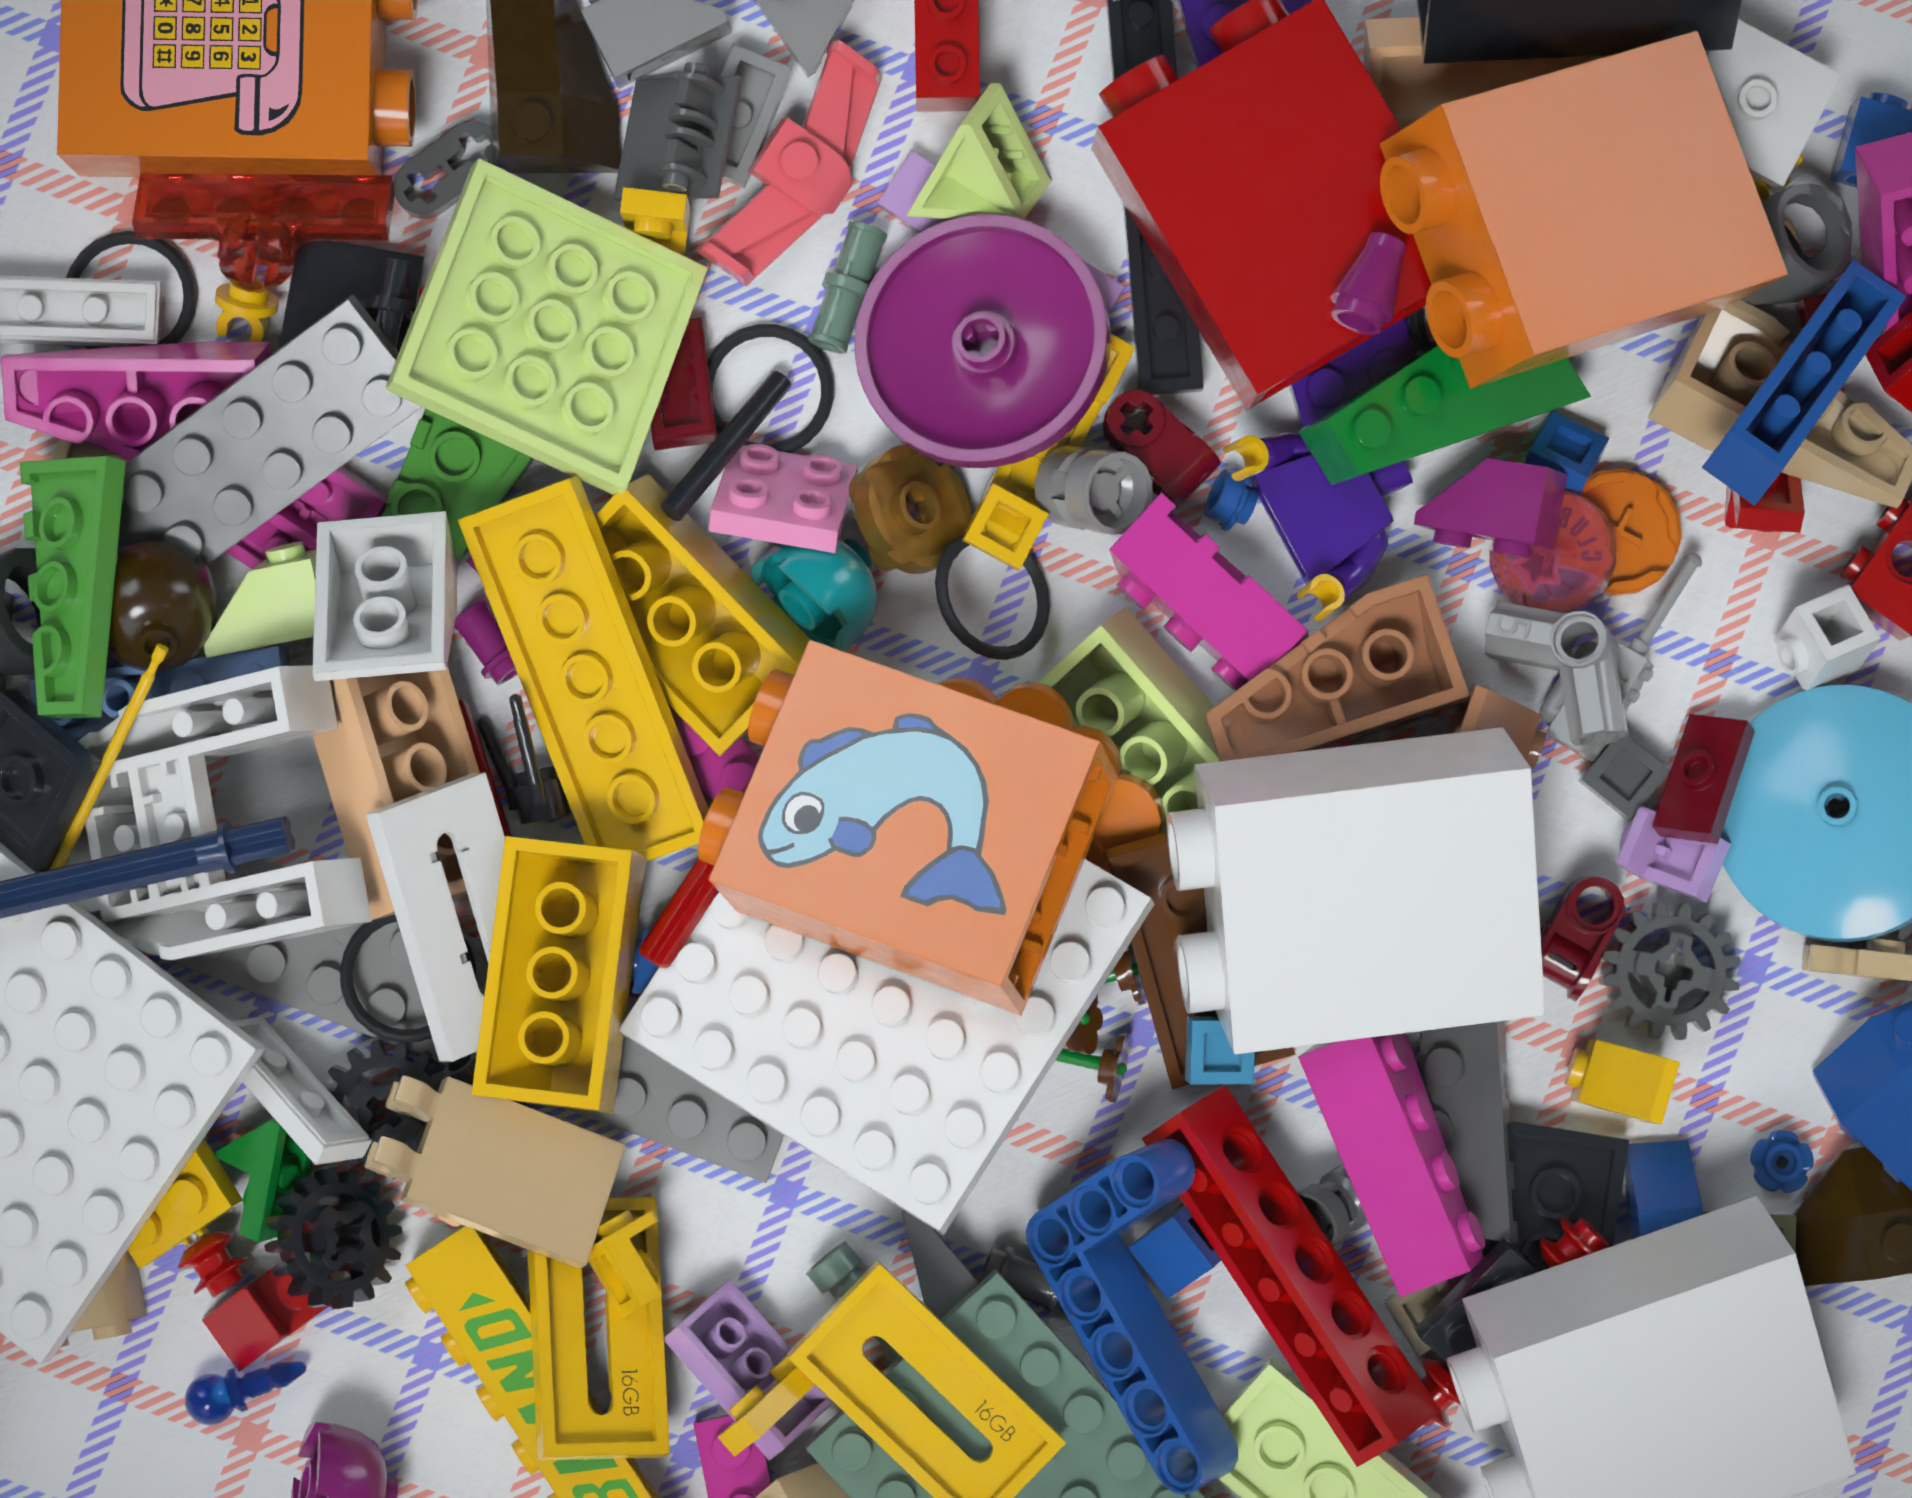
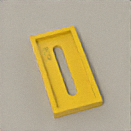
M656 1197L608 1198L600 1226L628 1209L635 1220L651 1210L657 1216ZM657 1222L630 1240L636 1250L644 1251L653 1262L658 1273V1282L656 1284L661 1291ZM598 1233L593 1245L601 1241ZM528 1250L537 1461L655 1458L670 1454L662 1295L627 1317L622 1318L606 1291L605 1311L609 1391L611 1392L612 1401L606 1414H596L591 1410L588 1403L582 1268L578 1269Z
M879 1260L859 1278L787 1353L788 1359L934 1498H1014L1066 1444L1064 1438ZM873 1336L884 1339L991 1442L992 1449L989 1456L982 1460H975L968 1456L865 1357L862 1352L864 1342Z

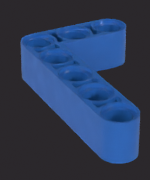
M1164 1138L1117 1158L1035 1213L1029 1220L1026 1228V1241L1035 1261L1109 1392L1117 1402L1122 1415L1159 1480L1173 1493L1186 1495L1229 1474L1235 1468L1238 1460V1446L1234 1435L1120 1237L1121 1234L1184 1194L1193 1184L1195 1164L1190 1152L1175 1139Z

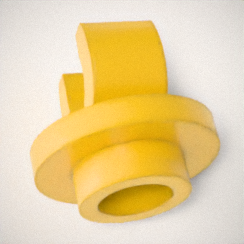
M240 276L233 278L231 283L220 285L216 289L215 303L223 309L216 322L218 336L226 337L232 329L234 318L240 317L246 319L252 327L250 342H261L269 329V317L274 316L278 312L279 298L269 290L268 284L253 277Z

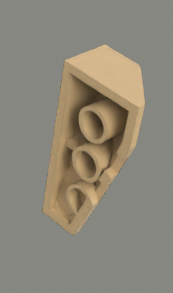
M1740 299L1722 309L1701 315L1672 366L1648 419L1704 449L1714 451L1791 345L1786 339L1790 331L1775 317ZM1839 390L1781 473L1898 508L1912 480V445L1871 406L1865 402L1854 403L1842 390Z

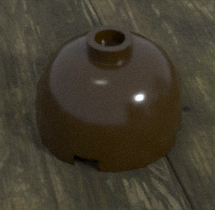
M139 542L118 549L108 653L125 666L146 671L151 663L152 653L156 645L162 644L168 647L169 650L156 672H163L184 665L204 648V644L215 627L217 592L216 584L208 565L199 557L197 563L191 557L181 554V547L169 542Z

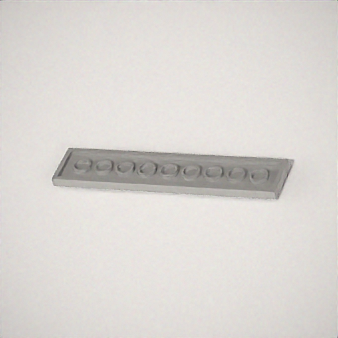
M265 859L243 863L238 873L230 874L226 869H224L226 881L285 867ZM398 922L387 924L371 934L363 943L356 956L353 978L357 997L364 1009L373 1018L389 1027L404 1030L427 1026L428 1022ZM363 924L179 960H167L352 1030L381 1039L395 1046L399 1043L383 1039L362 1026L347 1007L342 994L340 966L343 953L351 937ZM462 933L470 944L475 959L478 988L485 995L488 961L482 941ZM629 995L626 1017L639 998ZM625 1036L623 1038L614 1113L565 1108L767 1183L784 1137L783 1134ZM432 1038L421 1042L408 1043L409 1051L421 1055L427 1050L432 1054L431 1059L439 1061ZM439 1061V1062L444 1063V1064H447L449 1061Z

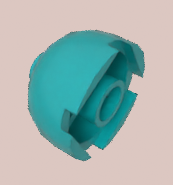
M840 539L836 553L777 543L751 566L752 580L758 586L764 581L766 582L774 596L772 598L774 603L812 641L845 652L864 634L873 621L877 609V591L875 580L869 570L873 566L872 560L868 553L852 539H846L845 541Z

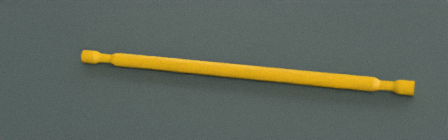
M156 645L152 653L151 663L138 682L103 755L102 763L49 870L65 867L155 680V672L168 653L169 649L165 645Z

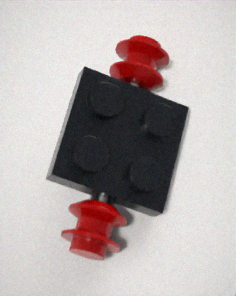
M1562 1218L1560 1222L1565 1234L1557 1242L1545 1238L1540 1240L1542 1257L1546 1262L1540 1268L1503 1237L1414 1329L1420 1340L1445 1361H1447V1357L1476 1348V1342L1463 1304V1298L1606 1249L1609 1246L1608 1242L1585 1219L1580 1218L1573 1224L1566 1218ZM1424 1358L1421 1363L1426 1375L1421 1379V1382L1441 1410L1440 1413L1424 1425L1430 1427L1436 1421L1440 1425L1448 1427L1450 1421L1446 1410L1453 1403L1461 1405L1448 1364L1439 1360Z

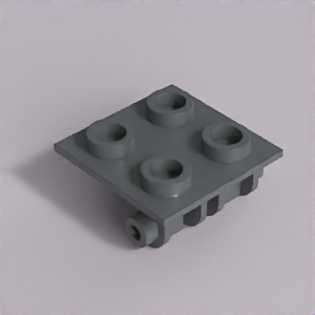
M688 62L685 64L684 72L678 73L676 78L636 80L613 199L615 201L622 200L623 187L687 194L688 199L719 198L742 77L739 75L709 76L710 68L701 63Z

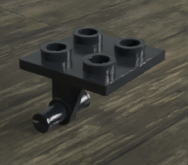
M299 235L279 348L353 294L399 352L417 307L425 257Z

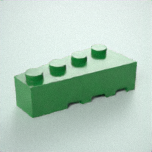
M1434 340L1298 432L1330 484L1335 485L1589 398L1591 395L1568 358L1470 389L1459 358L1448 356Z

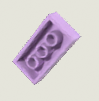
M730 1279L664 1337L665 1343L734 1421L735 1419L728 1410L755 1385H758L765 1393L777 1382L769 1371L791 1350L789 1345ZM815 1385L753 1443L768 1460H771L834 1402Z

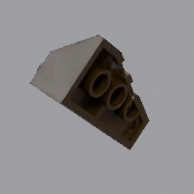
M486 0L492 164L509 173H618L620 166L618 108L577 0Z

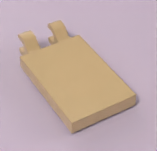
M404 1075L401 1077L400 1082H393L385 1107L400 1114L425 1121L427 1124L417 1152L404 1143L385 1136H381L378 1143L372 1142L364 1165L365 1168L406 1182L400 1200L404 1203L578 1269L587 1265L626 1147L625 1144L511 1100L472 1095V1085L449 1076L441 1081L438 1092L424 1082Z

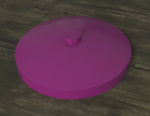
M998 214L970 215L947 220L922 231L904 243L882 265L871 281L859 309L855 327V361L858 376L869 403L890 431L907 446L928 458L952 466L965 468L1000 467L1017 463L1048 449L1061 440L1083 418L1094 402L1107 371L1111 332L1107 306L1102 292L1087 265L1070 245L1044 227L1027 220Z

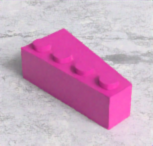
M1402 1033L1315 1044L1298 1056L1399 1297L1470 1272L1484 1258L1481 1250L1485 1247L1484 1234L1476 1216L1471 1211L1468 1212L1459 1186L1460 1181L1457 1169L1447 1152L1407 1034Z

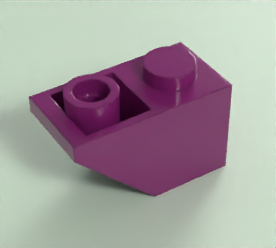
M1487 458L1417 510L1414 525L1433 530V542L1470 549L1472 537L1494 541L1492 552L1530 558L1532 547L1554 550L1568 475L1549 467Z

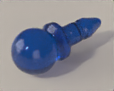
M300 1361L277 1362L270 1365L268 1369L260 1368L246 1373L242 1378L238 1377L235 1368L228 1369L224 1377L218 1374L201 1375L194 1379L186 1390L184 1398L186 1410L191 1418L200 1424H220L230 1417L234 1409L241 1412L247 1411V1397L255 1398L272 1392L273 1388L281 1389L287 1387L306 1372L307 1366L304 1362Z

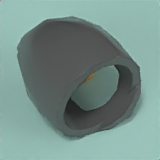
M1806 183L1792 185L1762 201L1788 275L1740 300L1754 305L1797 302L1816 293L1844 273L1851 259L1852 222L1843 198L1822 185ZM1798 203L1812 208L1826 226L1828 243L1824 249L1812 257H1807L1802 250L1793 224L1789 220L1784 219V210L1789 204Z

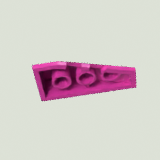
M206 341L5 354L1 357L5 420L75 444L85 442L121 454L120 458L128 461L270 356L271 344L270 342Z

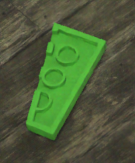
M425 408L410 441L411 446L399 476L395 479L386 501L387 506L382 517L446 511L459 565L469 549L457 520L504 502L535 459Z
M109 456L20 462L21 484L31 486L33 509L23 514L25 539L35 541L37 572L28 576L29 600L35 602L40 609L41 627L32 634L38 715L53 718H98L102 716L126 460Z

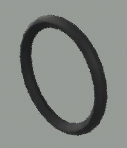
M123 231L111 233L97 239L80 252L70 266L66 278L80 279L83 270L93 258L114 246L125 244L143 245L156 250L166 257L179 275L184 296L182 311L176 325L159 344H175L180 342L188 331L195 314L197 294L192 272L186 260L176 248L163 239L145 232ZM83 346L86 349L110 348L100 346Z
M757 324L742 328L726 337L713 350L708 359L717 435L726 427L717 413L713 399V383L716 371L722 360L733 348L745 341L759 337H775L789 341L801 348L812 360L821 383L819 406L810 424L801 433L787 441L776 444H764L773 447L777 451L792 453L808 444L821 431L830 415L834 400V381L830 366L821 350L808 342V337L792 328L777 324ZM746 441V443H745L744 445L748 446V445H751V444H758V443Z
M962 534L954 539L943 551L937 565L935 589L941 615L957 639L976 654L998 660L1021 657L1035 647L1043 637L1048 624L1050 601L1043 573L1029 553L1023 566L1031 577L1036 591L1037 612L1033 627L1027 636L1017 644L1007 647L992 646L981 642L971 635L960 623L949 598V570L960 551L969 546L968 543L962 541L964 536Z
M391 915L364 923L351 937L343 953L340 966V986L347 1007L362 1026L383 1039L409 1043L421 1042L432 1038L429 1025L418 1029L404 1030L389 1027L373 1018L359 1001L353 978L356 956L363 943L372 933L387 924L397 922L396 915ZM464 937L468 951L465 952L466 959L471 961L476 978L475 959L470 944Z

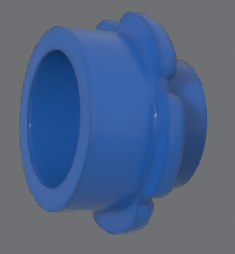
M1225 469L1220 472L1211 487L1204 513L1206 517L1218 521L1222 530L1228 531L1236 522L1244 525L1250 519L1258 500V490L1250 487L1251 476L1241 481H1235L1231 476L1233 472Z
M1778 1130L1770 1133L1769 1138L1760 1139L1756 1142L1751 1150L1750 1163L1754 1168V1179L1763 1189L1770 1192L1780 1189L1784 1193H1792L1801 1189L1808 1180L1806 1174L1813 1168L1814 1157L1809 1145L1803 1142L1800 1143L1795 1133ZM1780 1156H1784L1788 1160L1787 1166L1782 1169L1776 1165V1160Z

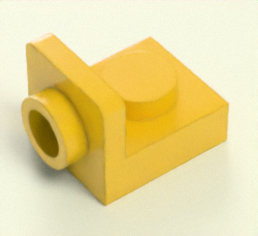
M623 187L620 214L624 228L685 256L691 213L687 194Z
M628 1209L601 1225L597 1232L601 1241L593 1245L588 1259L622 1318L627 1317L663 1295L656 1284L658 1282V1273L653 1262L644 1251L636 1250L630 1240L659 1221L653 1210L635 1220Z

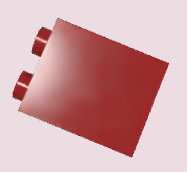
M1250 0L1224 16L1209 29L1210 34L1222 52L1221 55L1180 79L1164 54L1159 55L1129 70L1099 93L1100 99L1112 118L1098 126L1091 150L1247 411L1375 336L1350 330L1335 321L1331 315L1335 305L1331 300V295L1365 247L1372 232L1392 235L1401 240L1407 247L1401 264L1393 320L1390 323L1383 324L1381 332L1425 307L1427 293L1431 287L1430 279L1413 234L1404 233L1396 227L1385 209L1381 196L1380 175L1386 160L1380 143L1402 129L1325 0H1314L1291 14L1288 13L1281 0Z

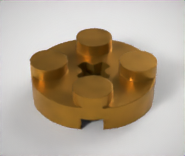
M906 444L893 447L872 458L861 473L853 476L849 484V495L854 503L857 523L864 539L869 545L870 556L879 568L886 571L897 568L909 574H924L937 569L943 551L954 539L966 532L972 518L968 495L957 473L948 464L944 463L938 466L931 458L918 453ZM905 499L908 504H917L920 510L919 516L913 519L909 515Z

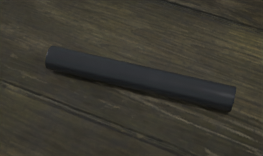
M771 371L661 503L662 511L669 518L675 521L682 520L789 391L791 383L785 375L778 371Z

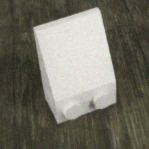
M446 511L317 522L312 670L314 681L446 670L457 613L458 560Z

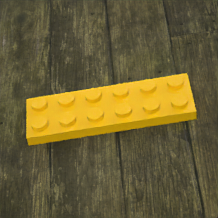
M578 475L572 476L457 520L584 844L633 850L645 856L646 862L698 844L701 829L709 808L580 477Z

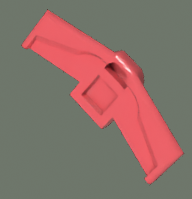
M840 40L832 41L826 51L827 57L803 126H799L788 117L781 119L747 172L766 186L695 249L699 254L746 287L823 215L835 213L852 186L850 169L882 77L878 67Z

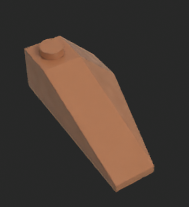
M1426 574L1367 593L1285 656L1208 711L1204 717L1219 761L1316 750L1455 707L1470 695L1429 576Z

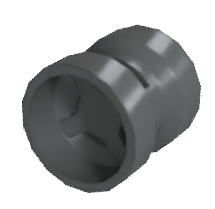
M1339 1165L1322 1176L1319 1184H1311L1298 1193L1332 1246L1344 1240L1350 1230H1357L1368 1223L1344 1165Z

